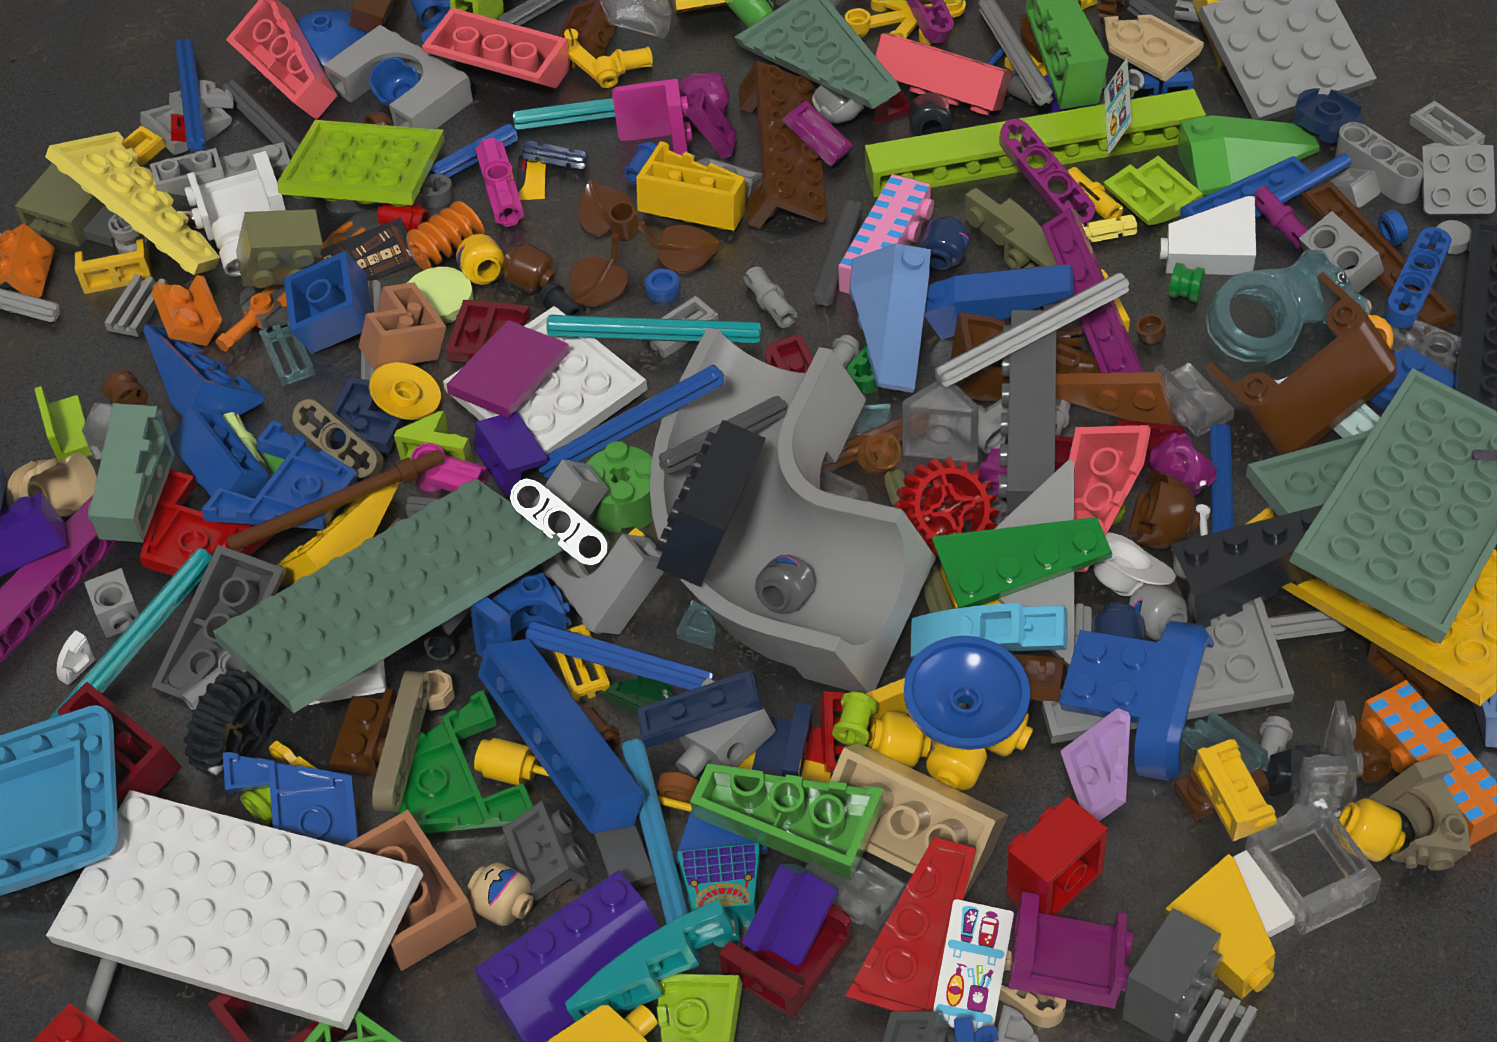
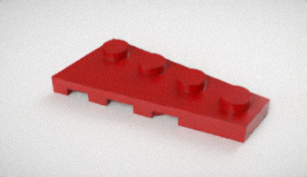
M933 837L844 998L889 1011L933 1012L953 901L955 899L963 901L976 848Z

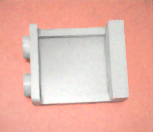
M266 151L253 154L257 168L253 171L202 185L197 184L194 172L187 174L191 185L184 188L190 207L197 206V208L191 209L197 229H205L208 241L214 239L211 229L213 223L225 215L237 212L286 210L282 195L278 193L277 180Z

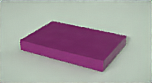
M508 320L446 384L447 392L452 396L509 419L569 354V345Z

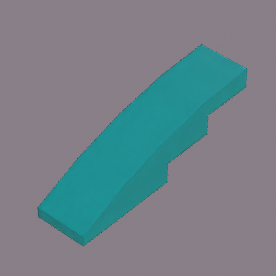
M717 899L676 918L635 943L598 971L565 1002L567 1011L575 1022L601 1005H609L615 1012L620 1014L637 1007L639 1004H645L662 997L663 994L659 985L660 980L699 965L695 953L696 949L735 934L731 919L720 900Z

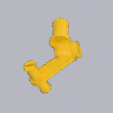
M571 28V35L569 29L564 32V36L568 40L569 63L571 62L572 68L577 64L595 79L602 88L615 86L618 83V77L625 74L627 70L652 67L653 59L649 46L628 51L616 49L610 57L600 56L595 59L577 42V30Z

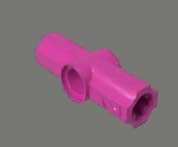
M494 137L483 139L481 144L475 148L495 222L505 227L517 225L518 221L524 217V211L504 144L501 141L495 140Z

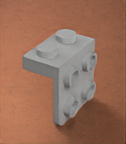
M1469 142L1459 146H1446L1444 143H1430L1421 147L1414 157L1420 160L1425 167L1422 178L1423 212L1427 216L1490 215L1494 212L1496 208L1494 145H1481L1477 142Z

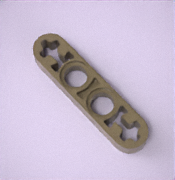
M405 671L403 674L374 781L372 804L375 811L396 813L400 809L429 697L430 680L427 672Z

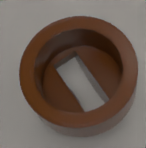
M379 111L366 115L364 123L392 126V119L387 113Z
M1148 313L1136 321L1137 336L1142 343L1151 345L1157 342L1160 343L1165 338L1166 326L1163 317L1159 314ZM1154 326L1155 331L1148 333L1147 328Z

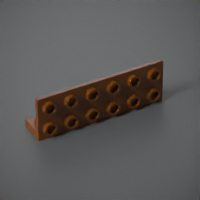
M757 60L738 87L740 109L752 113L757 106L762 179L746 200L748 225L760 229L767 218L775 214L777 207L824 223L827 219L822 158L783 122L789 112L805 101L816 110L812 102V97L815 93L814 83L803 76H796L781 70L775 65H768Z

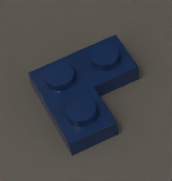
M350 376L331 410L376 449L389 454L395 443L394 434L396 430L404 427L402 419L376 412L375 410L378 405L370 395L369 380ZM337 429L331 434L330 440L345 444L346 435L342 429Z

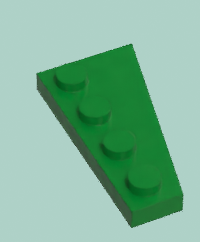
M1097 517L931 537L958 608L980 606L1112 558V551Z

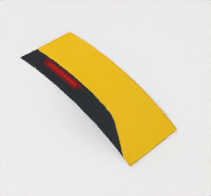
M519 155L516 187L520 200L545 199L546 164L540 163V159L533 162L524 160L522 155Z

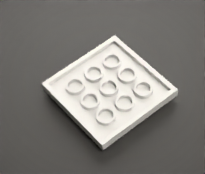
M553 306L526 324L525 327L548 335L546 329L548 316L565 314ZM550 336L568 343L569 354L515 411L546 455L589 432L648 390L645 378L595 338ZM458 370L457 372H455L454 374H452L451 376H449L448 378H446L445 380H443V384H444V388H445V391H446V392H447V385H446V384H447L460 370ZM452 396L480 421L499 416V414Z

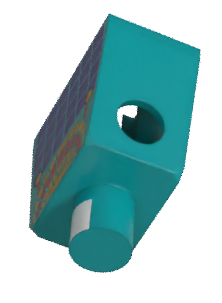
M759 843L678 851L681 878L690 911L719 899L731 919L735 934L718 940L714 944L723 948L728 941H731L737 945L740 942L739 927L750 926L758 911L762 872Z

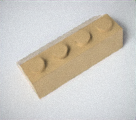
M860 743L843 748L830 781L847 783V786L867 789L868 786L884 788V806L865 851L912 874L933 837L976 848L964 898L992 855L1008 817V814Z

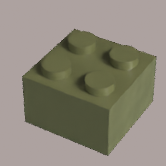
M315 209L244 212L236 249L243 287L255 286L265 288L271 285H284L285 277L318 263L323 244Z

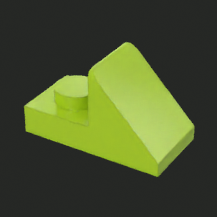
M438 411L400 428L394 434L400 460L408 457L411 459L412 452L416 447L421 444L432 443L440 446L447 456L474 463L469 438L450 434L445 411Z

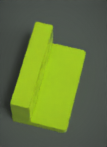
M42 386L34 388L45 431L57 460L65 459L74 453H82L86 457L94 455L95 450L78 395L49 404Z

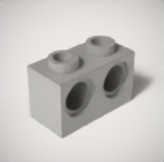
M1333 211L1299 238L1303 249L1301 257L1307 266L1314 271L1317 268L1320 269L1328 277L1331 270L1343 272L1346 276L1345 284L1348 290L1339 284L1337 285L1352 298L1385 271L1379 253ZM1333 244L1328 248L1322 249L1326 245ZM1356 265L1352 269L1345 270L1349 266Z

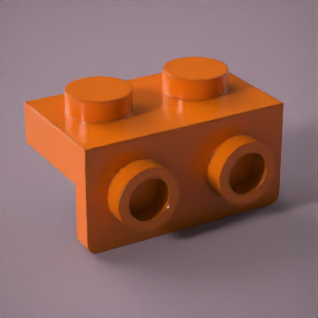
M24 223L12 231L6 230L0 235V285L7 282L22 294L37 298L41 297L55 247Z

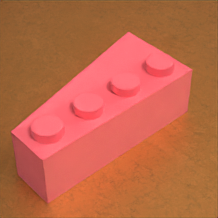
M258 0L226 39L293 103L317 120L337 97L333 86L290 9L279 0Z

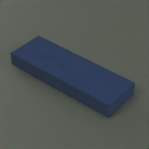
M751 669L637 708L641 738L646 748L762 710L763 705L757 677Z

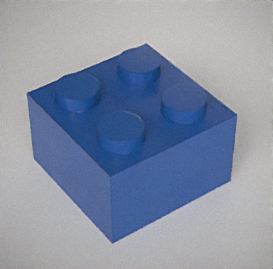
M346 251L284 278L290 332L312 354L362 333L366 313H372L367 274Z

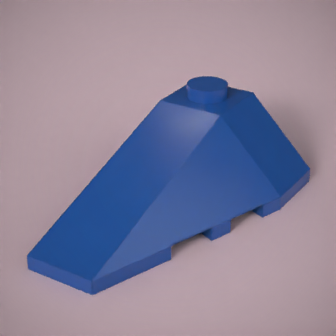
M1068 264L974 272L953 276L928 285L924 317L941 340L954 336L957 316L960 312L1003 320L1011 317V310H1032L1073 296V268Z
M145 324L143 331L171 405L182 417L189 406L216 410L223 416L230 412H234L235 415H241L263 402L265 396L250 381L242 376H237L236 379H233L225 373L228 366L202 355L204 350L194 343L170 339L165 328Z

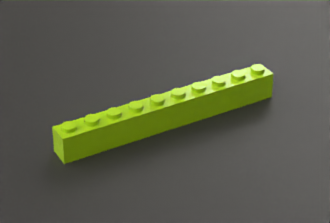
M1194 89L1130 99L1132 123L1110 154H1108L1105 104L1020 118V120L1025 121L1058 161L1065 165L1178 145L1180 121L1206 117V114ZM1006 121L865 145V171L874 198L880 196L892 174L931 184V188L1021 172L999 144L1000 131ZM1010 132L1009 139L1016 138L1020 142L1022 135L1020 133L1014 135ZM1032 155L1027 158V163L1032 168H1042L1046 165L1045 160L1041 156Z

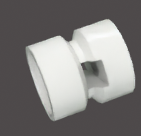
M244 212L225 215L216 220L211 227L217 248L220 249L219 255L224 271L229 276H241L236 249Z

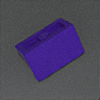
M514 412L509 419L499 415L475 422L474 450L506 497L511 496L514 485L521 481L522 471L547 464L546 453L517 412Z
M780 864L742 943L756 952L770 950L795 966L802 965L838 894V888L798 864Z

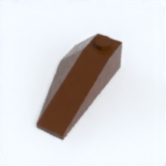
M960 312L956 321L951 359L1003 333L1005 321L995 317ZM1060 343L1056 345V374L1101 373L1095 357ZM1003 358L952 384L954 397L982 401L1001 400L1002 383H1010V377H1002Z

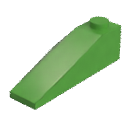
M1213 115L1180 121L1177 153L1192 185L1202 192L1203 195H1209L1292 156H1295L1298 160L1319 152L1320 146L1313 132L1304 127L1296 126L1294 123Z

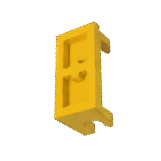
M144 239L136 240L137 251L88 261L83 260V251L75 252V272L84 294L128 286L135 274L141 275L143 280L147 276L152 277L151 257L148 248L145 249Z
M1235 739L1197 750L1193 768L1232 841L1274 826L1277 823L1276 812L1272 805H1267L1240 757L1241 753L1238 750L1239 746Z

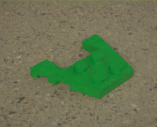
M483 690L470 697L471 702L458 712L453 709L443 716V722L429 733L424 735L421 732L419 734L398 813L401 814L409 810L424 834L506 826L533 807L523 783L485 798L481 797L458 741L497 726L495 716Z

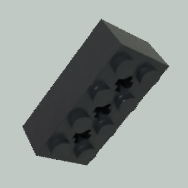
M722 420L716 434L711 431L708 432L700 453H698L691 468L690 476H687L678 496L679 500H675L668 516L667 527L672 528V530L664 528L655 550L662 553L656 567L657 569L696 586H702L766 439L765 437L725 420Z

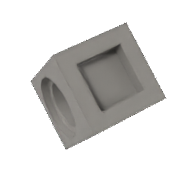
M122 568L84 582L96 617L106 638L124 633L140 613Z

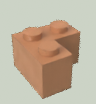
M415 282L384 286L377 312L366 313L359 348L374 370L384 364L393 362L413 364L438 360L446 325Z

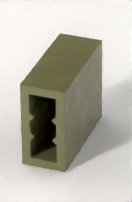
M52 163L18 201L15 208L22 224H26L37 234L80 247L86 240L82 230L105 204L94 195L85 192L80 184L70 176L60 172L57 166Z

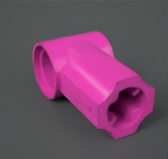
M421 444L412 452L411 460L438 449L444 460L443 464L417 474L418 478L415 479L416 485L425 492H436L441 489L453 492L460 485L474 479H478L483 484H486L488 477L487 467L444 454V450L436 444Z

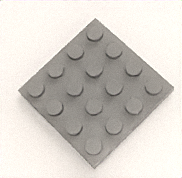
M1220 0L1202 6L1198 13L1254 120L1267 121L1293 112L1299 94L1305 90L1320 88L1318 94L1329 95L1330 90L1347 94L1371 86L1377 79L1335 0Z

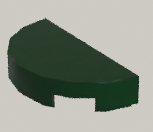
M638 676V679L627 680L622 683L616 681L603 692L604 701L635 715H638L637 708L674 696L670 686L641 676Z

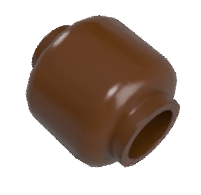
M527 242L520 246H512L502 263V269L505 271V280L531 295L538 292L548 283H552L556 275V271L552 270V256Z

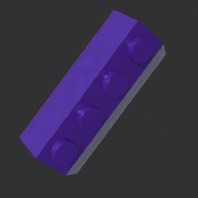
M618 870L474 969L482 994L520 1042H547L575 1023V1020L567 1011L565 1002L603 967L635 943L660 929L644 899Z

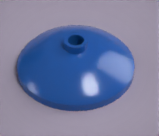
M321 9L296 19L298 26L324 72L325 63L368 33L349 26L350 11L343 9Z
M954 636L930 644L913 659L906 672L904 681V702L914 724L932 740L956 749H982L1004 741L1022 724L1030 702L1028 677L1016 657L1001 645L975 636ZM961 703L969 704L971 708L962 709L958 705Z

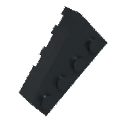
M1323 505L1172 543L1171 550L1174 573L1176 574L1175 580L1186 601L1194 623L1207 628L1211 626L1212 619L1224 613L1231 617L1243 611L1242 605L1261 597L1265 601L1278 595V589L1288 583L1299 585L1316 577L1292 564L1289 560Z

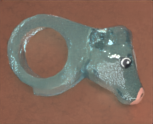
M1312 250L1301 255L1290 267L1248 271L1229 278L1211 300L1206 314V323L1211 339L1226 355L1243 362L1270 363L1282 358L1291 351L1300 335L1303 323L1327 324L1326 315L1329 310L1325 307L1317 279L1321 272H1324L1364 309L1367 315H1370L1372 306L1367 298L1353 289L1344 270L1331 263L1324 251ZM1238 298H1250L1261 302L1269 309L1274 318V335L1267 338H1255L1244 334L1235 326L1230 316V302Z

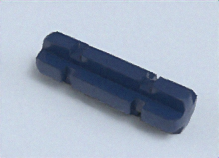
M529 140L523 146L522 157L528 161L536 162L537 159H540V163L566 168L568 164L571 165V169L584 170L588 162V153L584 150L574 149V152H571L570 148L545 143H543V146H539V142Z

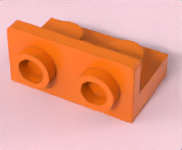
M196 275L189 289L180 285L156 283L151 294L168 337L207 346L214 333L219 331L222 318L205 277Z

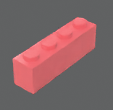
M881 34L875 55L897 81L898 85L899 82L911 85L910 91L918 94H925L930 91L941 94L949 104L959 105L960 101L972 104L970 110L989 115L990 111L1002 109L1013 71L894 34Z

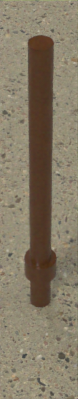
M438 449L413 460L408 457L394 463L395 467L229 536L225 538L229 549L236 551L401 481L405 484L417 479V474L443 464V457Z

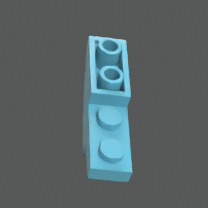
M1006 603L956 608L912 618L910 657L914 659L930 644L954 636L984 638L1001 645L1008 651L1067 649V609L1064 605L1023 607L1020 603Z

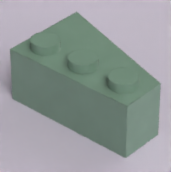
M113 403L94 495L88 508L89 522L93 524L99 539L141 543L144 541L175 457L157 406Z

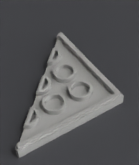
M1069 459L994 529L1074 520V462ZM1074 572L997 599L1001 604L1020 603L1023 607L1064 605L1067 609V649L1050 651L1057 658H1064V664L1069 668L1074 652Z

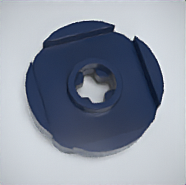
M1320 88L1308 89L1300 93L1294 107L1292 122L1296 126L1304 127L1310 132L1318 134L1319 138L1326 143L1338 142L1339 131L1344 124L1350 122L1362 123L1361 105L1345 93L1330 90L1329 95L1318 94Z

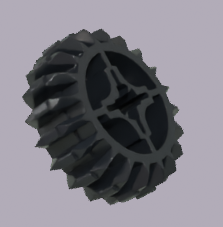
M229 669L224 675L219 674L214 683L207 685L205 694L198 697V705L195 709L191 710L193 712L192 719L186 724L189 732L184 737V742L187 744L185 755L189 757V764L212 778L224 779L222 753L231 752L240 756L254 758L255 754L261 749L263 741L268 738L266 735L268 728L273 725L270 719L275 712V707L272 706L274 695L248 671L242 672Z

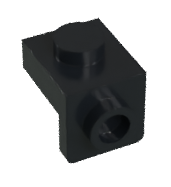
M1296 745L1294 749L1270 755V762L1267 767L1270 796L1282 797L1297 793L1299 790V775L1319 777L1337 772V755L1320 753V746Z

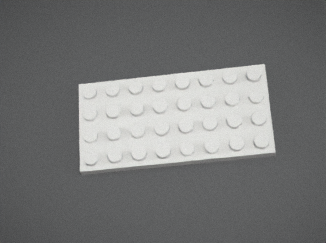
M129 790L117 811L118 840L114 850L107 857L84 868L46 934L51 942L347 1030L423 876L420 868L416 865Z

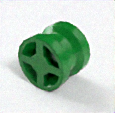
M1176 262L1170 281L1168 297L1178 298L1179 296H1184L1190 302L1198 303L1204 283L1205 268L1189 269L1186 268L1185 264Z

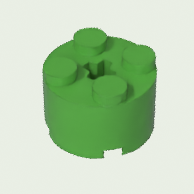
M614 441L609 443L604 450L591 457L586 463L591 466L609 488L590 515L592 521L600 528L610 532H622V528L634 527V529H641L653 521L650 499L652 457L644 450L627 446L621 441Z

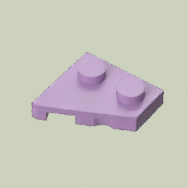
M1120 708L1115 709L1060 751L1079 805L1098 821H1101L1126 802L1130 715L1129 712Z

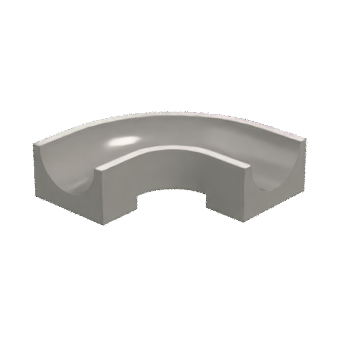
M707 327L679 382L711 365H716L724 374V384L662 418L655 441L650 474L651 509L658 539H660L664 528L672 530V528L667 527V519L675 500H679L678 496L687 476H690L689 473L693 466L691 464L673 474H666L659 466V455L720 424L722 420L726 421L773 396H779L782 401L785 400L787 404L786 415L753 432L766 439L702 586L699 587L685 580H680L724 629L748 648L769 659L795 667L804 679L852 692L865 694L873 691L877 687L936 557L902 509L838 496L820 490V471L823 460L836 463L866 399L832 349L819 347L806 373L792 372L771 366L752 357L728 340L719 329ZM790 554L799 557L807 563L813 573L814 587L808 598L798 609L788 614H779L770 611L761 603L756 594L755 582L759 573L772 559L779 555Z

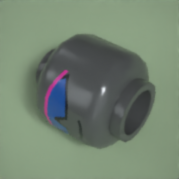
M790 554L779 555L772 559L759 573L755 582L756 594L761 603L770 611L779 614H788L798 609L808 598L814 587L813 573L807 563L799 557Z

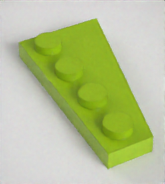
M675 974L659 981L663 996L658 998L657 1014L662 1042H734L743 985L739 975Z

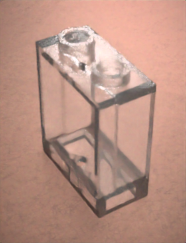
M1323 798L1310 804H1297L1286 815L1277 818L1276 825L1247 836L1245 850L1249 852L1294 915V926L1300 935L1306 934L1376 900L1382 878ZM1314 833L1343 872L1345 878L1302 897L1271 852Z

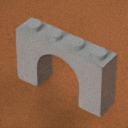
M382 25L374 28L324 64L326 76L336 94L349 102H353L371 89L369 76L372 68L381 60L399 57L406 64L413 65L421 79L413 88L389 104L394 126L437 129L473 102L470 88L471 82L463 71H458L449 66L441 58H436L429 53L423 52L420 46L410 43L398 33L392 32Z
M564 459L561 460L545 484L549 490L586 520L609 489L589 464ZM540 493L529 509L534 508L538 505L540 501ZM558 512L551 519L552 529L558 534L565 533L571 525L570 516L566 512ZM629 534L621 535L603 563L592 574H589L583 563L575 559L566 550H562L541 563L543 573L556 583L563 593V599L583 618L582 623L584 626L597 634L610 633L620 635L664 573V571L656 568L662 553L655 550L656 545L651 539Z

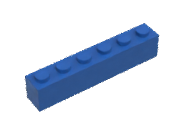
M525 639L487 644L478 677L590 834L634 826L643 802L644 792L531 641Z

